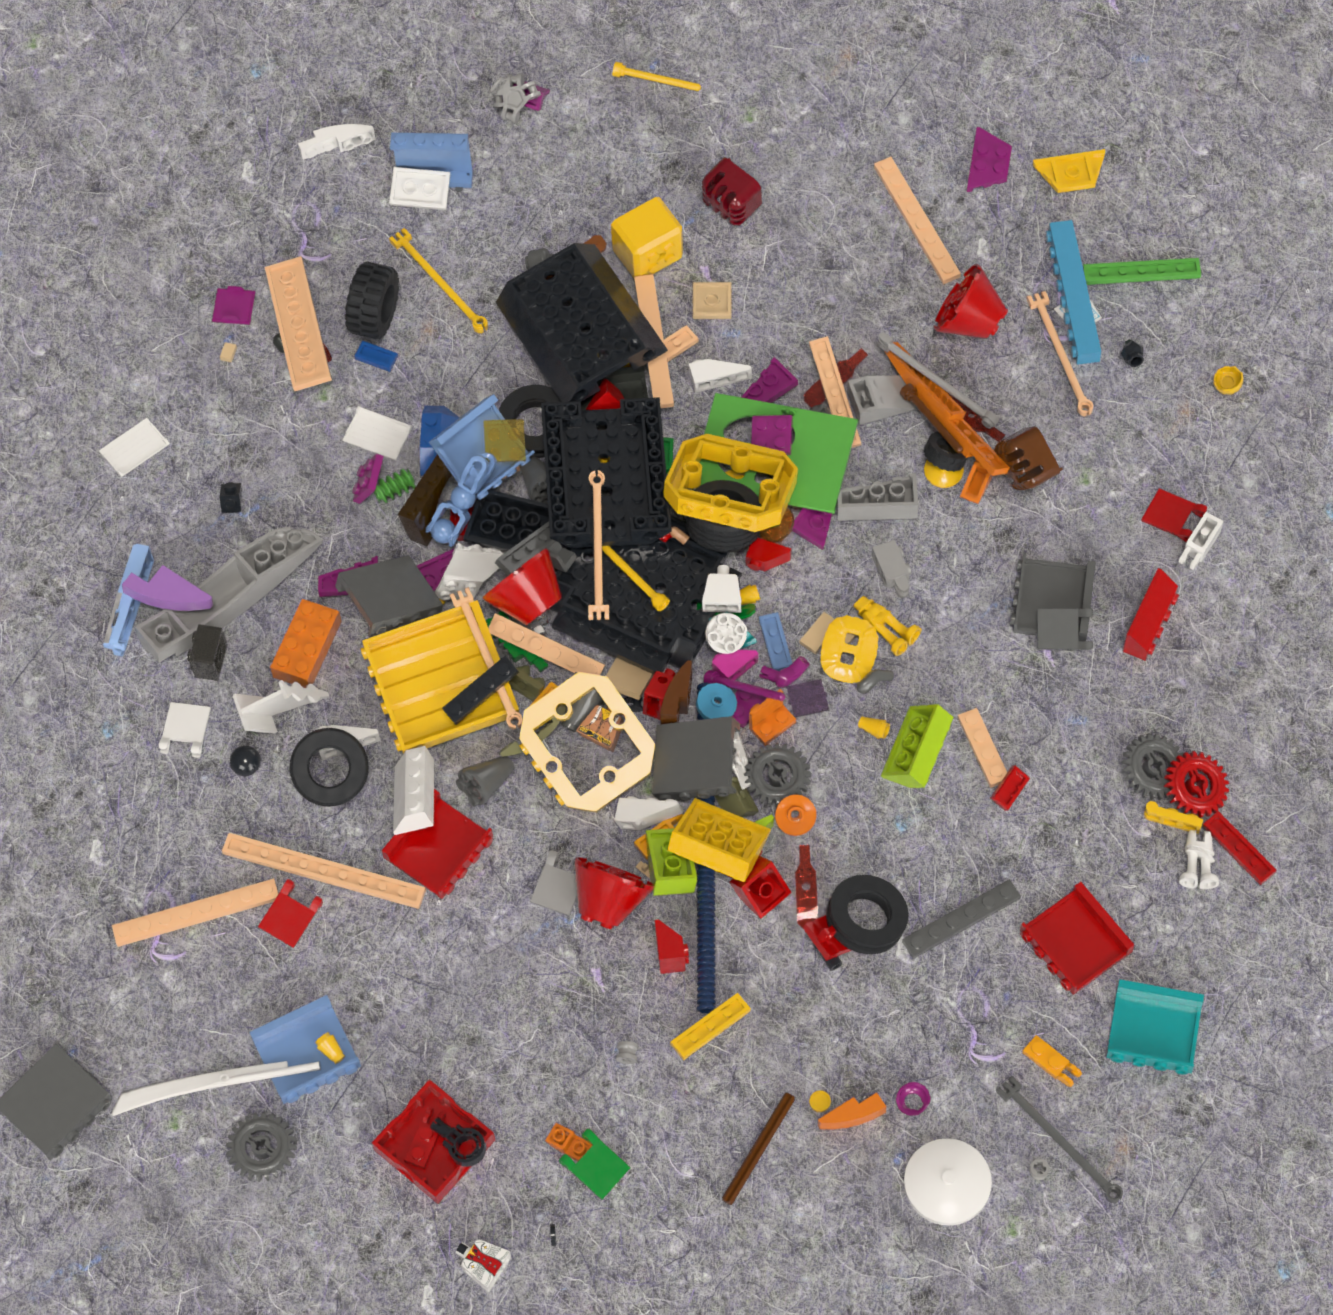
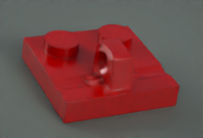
M826 915L807 922L803 926L804 931L826 961L852 951L834 937L837 931L832 925L828 926Z

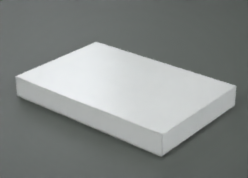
M394 167L389 204L393 206L446 210L451 173Z

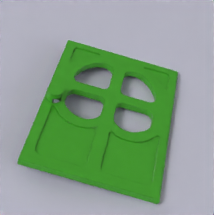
M715 393L704 434L724 437V431L728 425L745 417L792 415L795 440L792 444L791 455L787 456L797 466L798 474L797 483L788 505L834 514L855 437L858 419ZM701 458V485L715 480L735 481L749 487L759 497L760 483L755 481L757 471L748 470L742 479H735L727 475L721 469L718 462Z

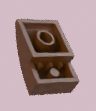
M688 660L679 669L669 684L661 707V725L678 723L680 714L688 715L693 679L691 660Z

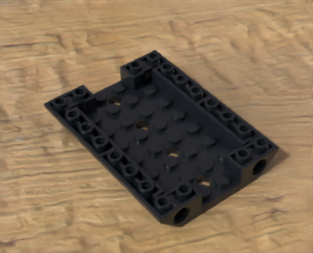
M571 244L509 280L496 300L498 308L561 402L583 401L600 391L597 382L628 363L633 370H636L668 351L595 244ZM555 275L553 279L546 280L547 276ZM566 301H573L571 305L563 306ZM590 327L588 332H581L583 328ZM602 354H609L607 358L599 359Z
M660 397L620 399V408L581 410V401L541 403L551 539L569 548L594 547L593 486L589 483V475L592 471H595L596 478L593 481L599 483L601 479L598 478V470L605 476V482L601 486V493L604 491L612 493L610 496L601 494L602 546L652 544L672 532L670 507L668 501L664 498V483L667 474ZM600 425L607 427L605 430L597 429ZM601 458H607L609 459V462L601 463L599 460ZM612 524L615 528L608 530L604 526Z

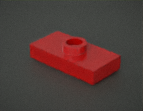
M1012 765L990 799L1004 811H1008L1030 777L1016 765Z

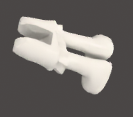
M1189 830L1185 845V852L1188 855L1187 871L1180 875L1179 884L1187 888L1197 887V859L1201 860L1200 889L1215 888L1219 885V878L1211 873L1210 863L1215 862L1211 832L1204 831L1203 840L1196 841V830Z

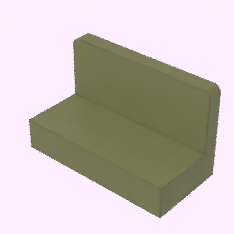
M732 777L731 784L737 790L736 793L725 797L715 795L721 809L740 817L754 816L759 812L747 788L741 789L737 777Z

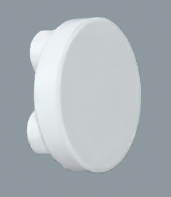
M718 614L706 626L705 637L707 643L718 653H734L743 646L746 640L747 627L734 614Z

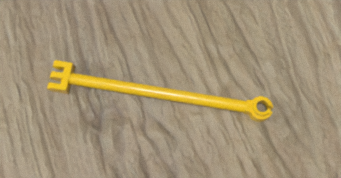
M405 228L401 229V233L404 236L399 232L395 233L397 241L393 236L388 238L396 249L402 246L466 314L471 320L475 332L484 333L483 327L487 331V319L476 315L409 243L412 240V236Z

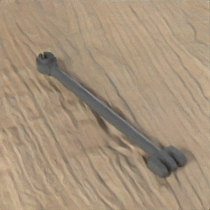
M1013 1076L1008 1079L1013 1087L1007 1082L1002 1084L1003 1088L1007 1091L1006 1093L1000 1087L996 1090L997 1094L1005 1102L1013 1098L1103 1188L1105 1197L1109 1202L1117 1203L1119 1199L1121 1200L1123 1195L1122 1188L1117 1184L1108 1182L1018 1092L1022 1089V1085ZM1115 1192L1117 1198H1112L1110 1193Z

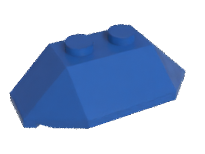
M424 406L420 435V476L425 474L437 455L429 441L460 418L445 406Z

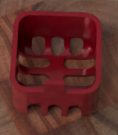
M723 157L702 180V195L705 205L710 206L712 204V210L715 213L720 211L723 219L729 217V223L733 226L743 224L762 204L760 184L733 163L730 158ZM722 196L719 203L717 201V198Z

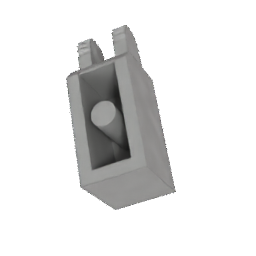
M892 540L872 547V558L884 586L887 588L894 587L898 597L905 598L909 595L910 586L908 582L911 569L909 564L903 560L904 553L901 546H897L896 541Z

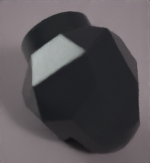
M1130 339L1125 341V346L1121 351L1125 363L1131 367L1140 366L1144 361V347Z

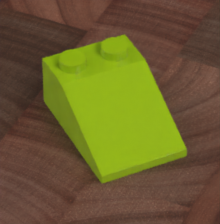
M674 828L646 830L650 881L655 885L652 891L653 896L695 892L697 874L694 861L667 851Z

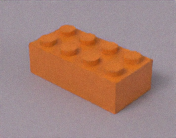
M305 599L301 600L270 666L273 678L290 684L298 682L303 688H306L308 684L314 683L342 622L338 610Z

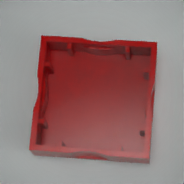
M429 1079L409 1101L403 1112L393 1119L373 1140L372 1146L377 1154L435 1203L439 1204L472 1166L464 1167L456 1164L451 1158L448 1149L443 1146L442 1143L445 1138L441 1135L437 1140L425 1170L404 1161L419 1124L423 1121L427 1108L429 1106L434 1108L429 1124H432V1122L436 1124L435 1119L441 1111L446 1112L444 1122L451 1128L454 1127L457 1130L456 1126L460 1125L463 1128H472L480 1132L485 1140L486 1150L495 1142L494 1132L471 1113L460 1108L452 1097ZM477 1138L481 1148V1140ZM474 1140L463 1142L458 1152L463 1154L466 1159V1155H470L476 1149V1142Z

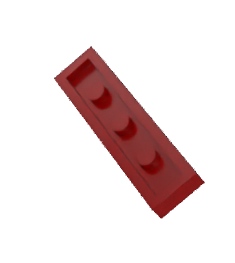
M1219 811L1203 823L1202 827L1206 831H1210L1212 837L1260 885L1276 873L1277 869Z

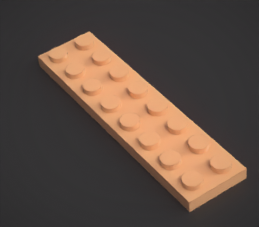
M302 257L266 266L267 280L294 391L332 381Z

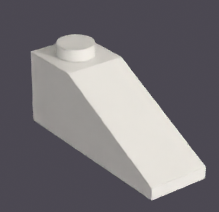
M712 359L695 360L689 363V375L695 393L752 379V369L749 365Z
M337 725L317 728L344 730L352 734L363 747L380 741L377 729ZM335 748L319 750L322 761L343 754Z

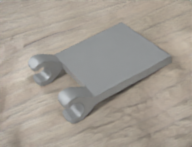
M551 850L530 902L570 916L577 898L576 876L571 872L554 867L559 856L558 852Z

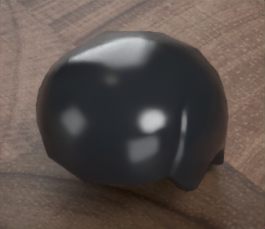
M251 746L237 747L231 753L230 767L237 775L243 777L253 775L260 768L261 756Z

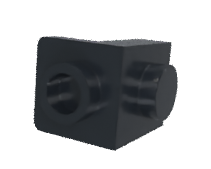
M228 482L221 484L219 498L222 513L241 512V483Z

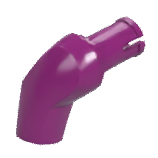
M799 656L789 667L780 671L763 665L759 677L775 682L777 687L784 688L798 679L809 667L810 663L804 657Z

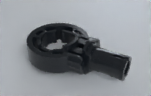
M439 1117L435 1119L437 1124L432 1122L430 1129L445 1138L442 1144L448 1149L451 1158L456 1164L469 1167L476 1165L483 1159L486 1153V1143L480 1132L472 1128H463L460 1125L456 1126V1130L454 1127L451 1128ZM477 1138L481 1140V1148ZM474 1140L477 1145L476 1149L470 1155H466L465 1159L463 1154L458 1152L459 1147L465 1141Z

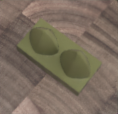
M529 665L519 666L516 668L519 673L509 681L510 687L534 702L545 687L544 678L530 677Z

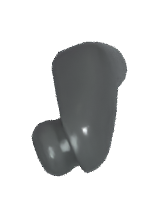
M879 669L870 671L857 684V691L866 694L878 682L892 681L894 677L893 671Z

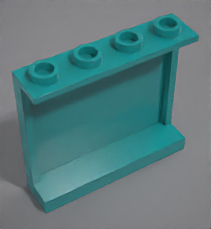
M1119 979L1106 1058L1116 1063H1123L1125 1061L1131 1062L1134 1066L1138 1067L1147 1065L1153 1066L1154 1069L1160 1071L1169 1069L1181 1075L1192 1074L1204 994Z

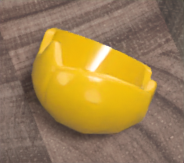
M1224 366L1214 374V386L1222 394L1232 395L1237 393L1243 385V373L1236 366Z

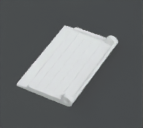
M358 406L356 414L342 441L396 461L412 430V425Z
M146 418L100 449L99 452L119 476L123 477L167 447L169 442Z

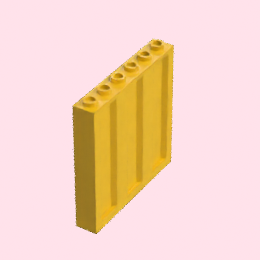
M475 600L470 602L469 605L495 664L500 658L479 602ZM461 606L362 640L363 648H360L364 660H369L370 666L367 669L370 677H375L377 684L374 685L377 696H382L384 702L380 704L384 715L388 714L391 720L387 723L390 732H395L397 739L394 740L398 752L402 751L404 754L406 750L422 746L430 748L506 720L507 712L498 691L457 725L454 724L442 709L488 670ZM508 681L504 687L515 712L520 713Z

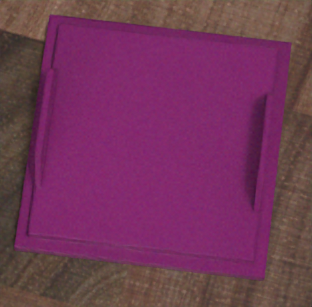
M228 286L227 289L217 288L212 322L250 325L256 291L244 290L240 286Z

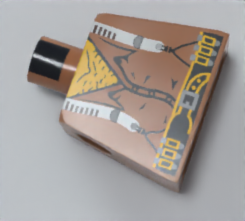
M596 705L576 731L580 736L614 752L621 731H617L611 726L609 722L610 709ZM617 715L614 718V723L622 725L624 720Z

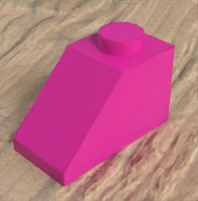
M737 650L729 654L718 653L712 660V670L719 672L724 678L736 681L758 662L759 653L756 650Z

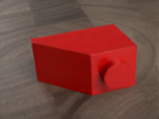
M757 538L750 544L746 554V566L755 571L761 570L765 572L790 561L792 548Z

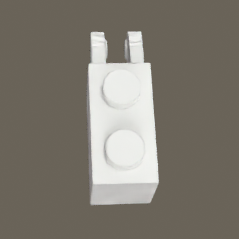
M1205 512L1189 537L1185 550L1178 562L1183 564L1188 556H1190L1194 560L1190 563L1189 568L1194 570L1198 563L1203 561L1219 536L1224 521Z

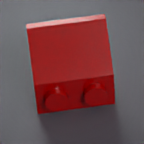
M762 856L758 857L745 882L734 878L729 881L738 897L760 919L792 893L773 862Z
M659 919L655 920L660 974L686 971L685 964H689L688 944H683V937Z

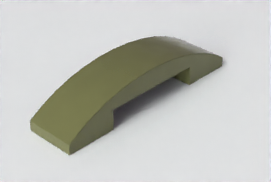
M558 706L557 714L564 715L567 706ZM555 717L536 732L541 742L559 724L560 721ZM513 740L498 753L504 757L516 755L523 751L517 741Z

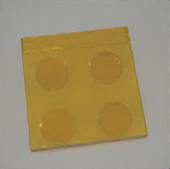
M524 419L483 421L485 453L493 454L497 462L526 461Z

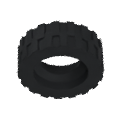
M937 431L929 436L923 450L929 462L946 471L961 470L967 460L962 453H957Z

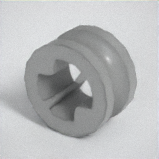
M1041 1158L1033 1160L1029 1169L1031 1177L1036 1180L1045 1179L1050 1170L1049 1164ZM1037 1165H1042V1169L1045 1172L1042 1171L1041 1174H1037V1170L1033 1169V1167L1037 1168Z

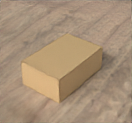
M225 342L220 360L232 363L237 350L236 344Z

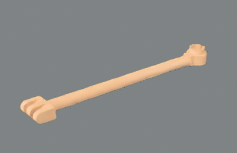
M1046 291L1041 292V299L1039 294L1036 293L1034 294L1035 301L1029 295L1026 298L1030 309L1038 308L1077 397V411L1081 416L1086 417V415L1092 414L1093 403L1084 396L1045 305H1049L1050 302Z
M598 470V478L601 479L599 483L593 481L596 478L595 471H592L589 475V483L593 486L595 605H588L589 620H593V612H597V620H601V612H605L604 618L609 620V605H603L601 486L605 482V476Z
M469 587L464 588L467 595L465 597L461 590L457 591L460 598L456 600L454 593L449 594L454 607L461 606L488 669L494 665V661L470 608L469 603L474 601ZM502 686L498 690V694L507 712V725L511 729H516V725H513L511 721L517 719L519 721L517 727L520 728L523 718L520 713L515 712L507 691Z

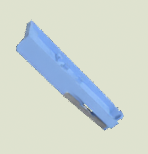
M135 544L132 547L104 639V648L112 649L113 654L117 656H123L141 603L123 593L122 583L131 572L148 582L154 558L150 547L147 545ZM119 613L115 626H113L116 619V614Z

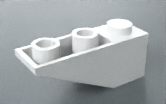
M628 796L627 798H619L614 821L620 829L642 830L680 815L684 810L673 799L661 801L655 798L638 799Z

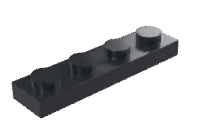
M504 656L442 709L454 724L457 725L517 675L519 671Z

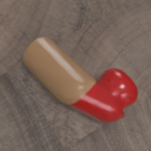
M671 527L672 532L660 538L663 542H666L669 538H675L684 545L689 536L679 528Z

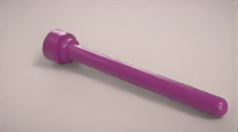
M708 670L704 675V683H719L733 689L779 701L785 699L784 693L722 677L717 671Z

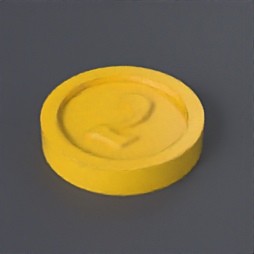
M821 1090L812 1093L809 1099L810 1107L816 1112L828 1110L831 1105L829 1094Z

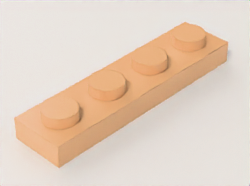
M975 708L959 714L958 720L990 788L999 785L1007 771L978 709Z

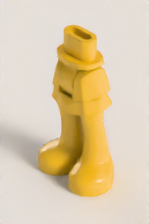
M862 596L853 605L859 611L858 615L874 626L876 631L891 645V651L895 656L903 654L907 650L908 645H913L921 634L922 629L918 625L914 624L909 628L904 626L891 614V611L878 603H874L873 599L869 600L867 597ZM887 623V624H888L893 630H895L902 638H898L896 635H894V634H893L888 628H886L884 625Z

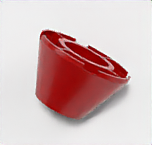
M545 548L503 579L483 596L484 601L525 625H528L552 607L562 596L549 550Z

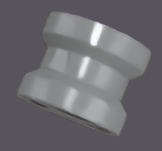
M631 1041L618 1042L617 1049L619 1054L616 1055V1061L623 1064L637 1063L636 1051L638 1050V1044Z

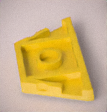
M1105 149L1033 160V167L1057 193L1095 188L1104 160Z

